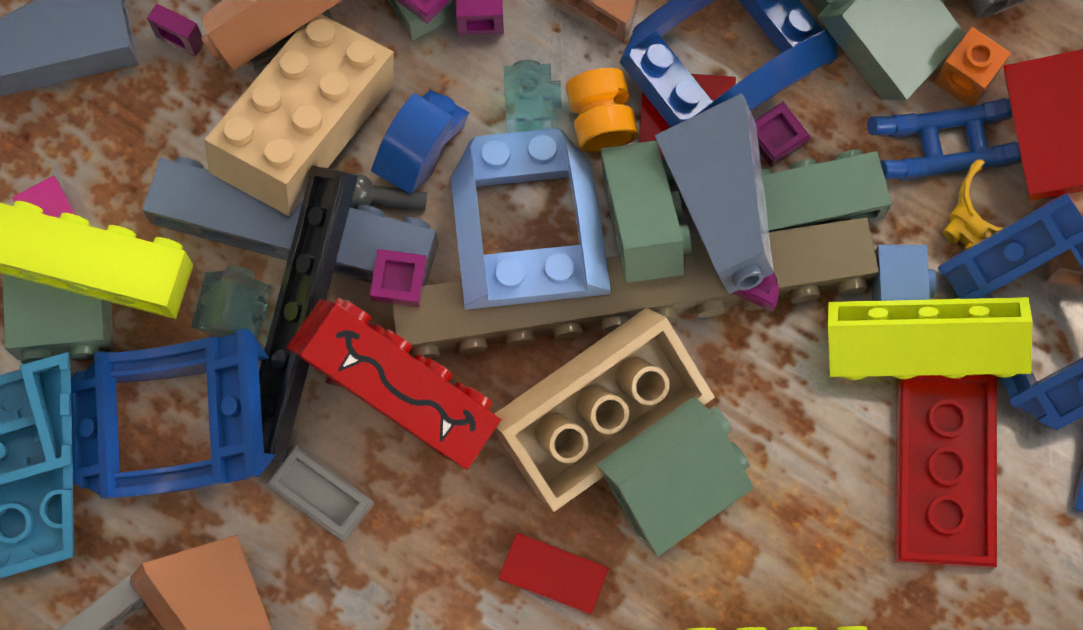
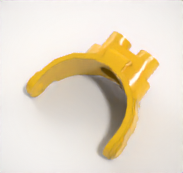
M982 159L976 160L970 166L958 192L957 206L949 215L951 222L942 231L943 235L950 242L958 243L961 241L966 245L964 250L1004 228L996 227L983 220L974 210L969 196L971 180L976 173L982 170V166L985 164V161Z

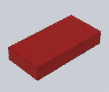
M516 532L498 579L503 583L592 616L609 567Z

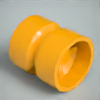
M599 68L576 75L566 83L570 110L572 113L579 114L574 120V128L580 150L589 153H599L601 148L628 145L638 138V129L633 109L625 105L629 101L630 95L625 74L621 69Z

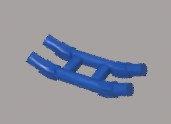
M1009 98L984 102L981 105L922 114L872 116L867 122V130L870 135H888L889 137L916 135V133L920 135L924 157L881 160L880 163L885 179L910 181L925 179L928 176L967 171L978 159L985 161L982 168H998L1022 162L1018 142L1016 143L1015 141L989 148L984 128L985 124L997 123L1013 117ZM965 126L970 151L943 155L938 130Z

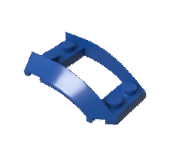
M670 0L635 26L630 41L620 59V64L668 125L673 127L741 93L750 111H752L779 92L809 76L816 68L824 64L830 65L838 56L835 39L827 29H822L799 0H739L781 54L756 69L716 100L712 101L661 36L716 0Z
M1063 194L1048 201L1044 206L972 247L962 250L939 265L938 269L942 275L946 276L959 299L993 298L991 295L993 291L1071 249L1083 269V217L1069 194ZM1083 357L1039 381L1036 380L1033 372L1031 374H1016L1012 377H1001L1013 408L1018 407L1037 417V421L1054 430H1058L1083 417Z
M243 328L236 330V334L220 338L211 336L157 348L111 353L100 351L94 353V362L85 372L78 370L71 377L73 483L81 488L94 491L100 495V498L113 499L187 491L260 477L276 455L264 453L258 361L270 358L251 330ZM206 373L211 459L164 468L120 472L116 383L160 380Z

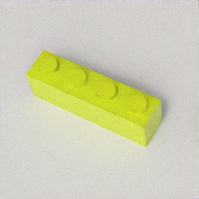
M15 201L13 206L0 203L1 274L176 319L193 269L192 261L183 250V246L178 242L162 237H155L154 242L136 238V233L116 225H108L107 230L89 226L90 222L70 213H61L60 218L43 214V209L24 201Z
M1029 297L829 302L828 344L830 377L859 380L867 376H893L898 379H910L923 375L961 378L966 375L992 374L997 377H1012L1016 374H1031L1033 322Z

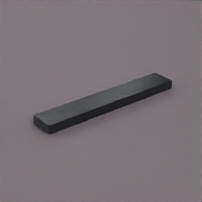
M313 165L264 350L270 359L262 360L259 369L264 453L276 455L272 461L277 462L285 461L309 368L307 362L286 347L320 299L326 300L358 178V176L347 172Z

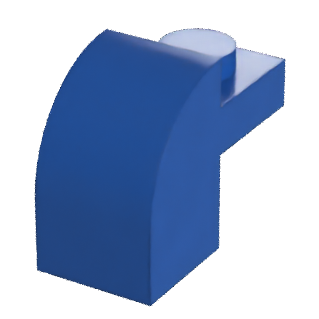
M431 89L422 97L414 93L401 107L386 131L371 172L411 195L433 174L443 146L465 126L470 112L456 105L451 98L437 94Z

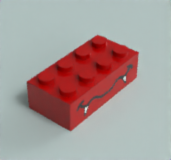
M337 298L333 303L320 299L286 348L430 448L468 470L502 420L489 411L493 402L470 386L467 388L459 382L455 386L450 384L449 381L453 374L434 360L426 359L419 354L416 358L410 356L408 353L413 346L389 329L386 331L380 326L373 330L367 325L372 317L350 301H343Z

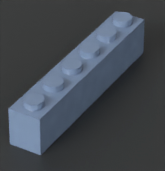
M160 157L142 211L152 225L287 261L303 200L293 213L287 216L210 174L209 170L204 169V166L196 160L187 157H177L176 161ZM358 205L357 209L350 208L333 273L372 283L378 249L426 255L427 265L423 286H425L438 247L436 230L430 229V224L417 218L404 217L403 221L384 217L385 213L372 206Z

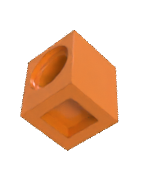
M971 27L944 63L934 83L967 106H975L996 78L1011 53L974 27Z

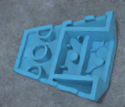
M70 352L20 365V370L0 375V578L75 557Z

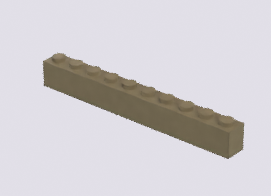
M867 217L769 232L773 270L779 287L778 300L791 298L792 303H805L818 299L820 293L837 290L840 296L859 294L867 290V286L872 284L879 273ZM704 243L691 244V254L684 255V275L632 283L625 282L620 256L606 257L611 294L465 310L462 280L423 286L420 307L392 304L396 334L413 346L408 354L413 358H416L419 354L426 359L430 358L432 360L439 358V352L458 350L461 355H472L486 351L487 345L506 342L507 347H523L533 344L535 337L554 335L556 340H568L583 335L582 330L599 327L602 328V332L611 333L645 308L667 317L670 323L677 321L678 315L697 313L699 318H709L725 313V308L744 305V309L748 311L764 308L732 293L728 294Z

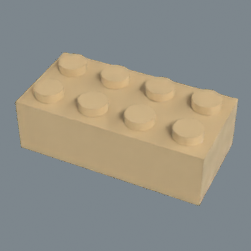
M323 14L303 25L293 34L204 139L209 173L279 212L290 216L304 198L312 165L328 168L393 87L394 51Z
M645 308L497 411L495 415L502 420L494 432L535 495L555 512L603 478L596 465L693 396L703 405L715 397L667 317Z

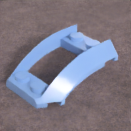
M559 128L475 136L469 142L451 176L465 310L611 294L601 216L593 171L589 160ZM560 178L570 179L579 245L484 255L476 187Z

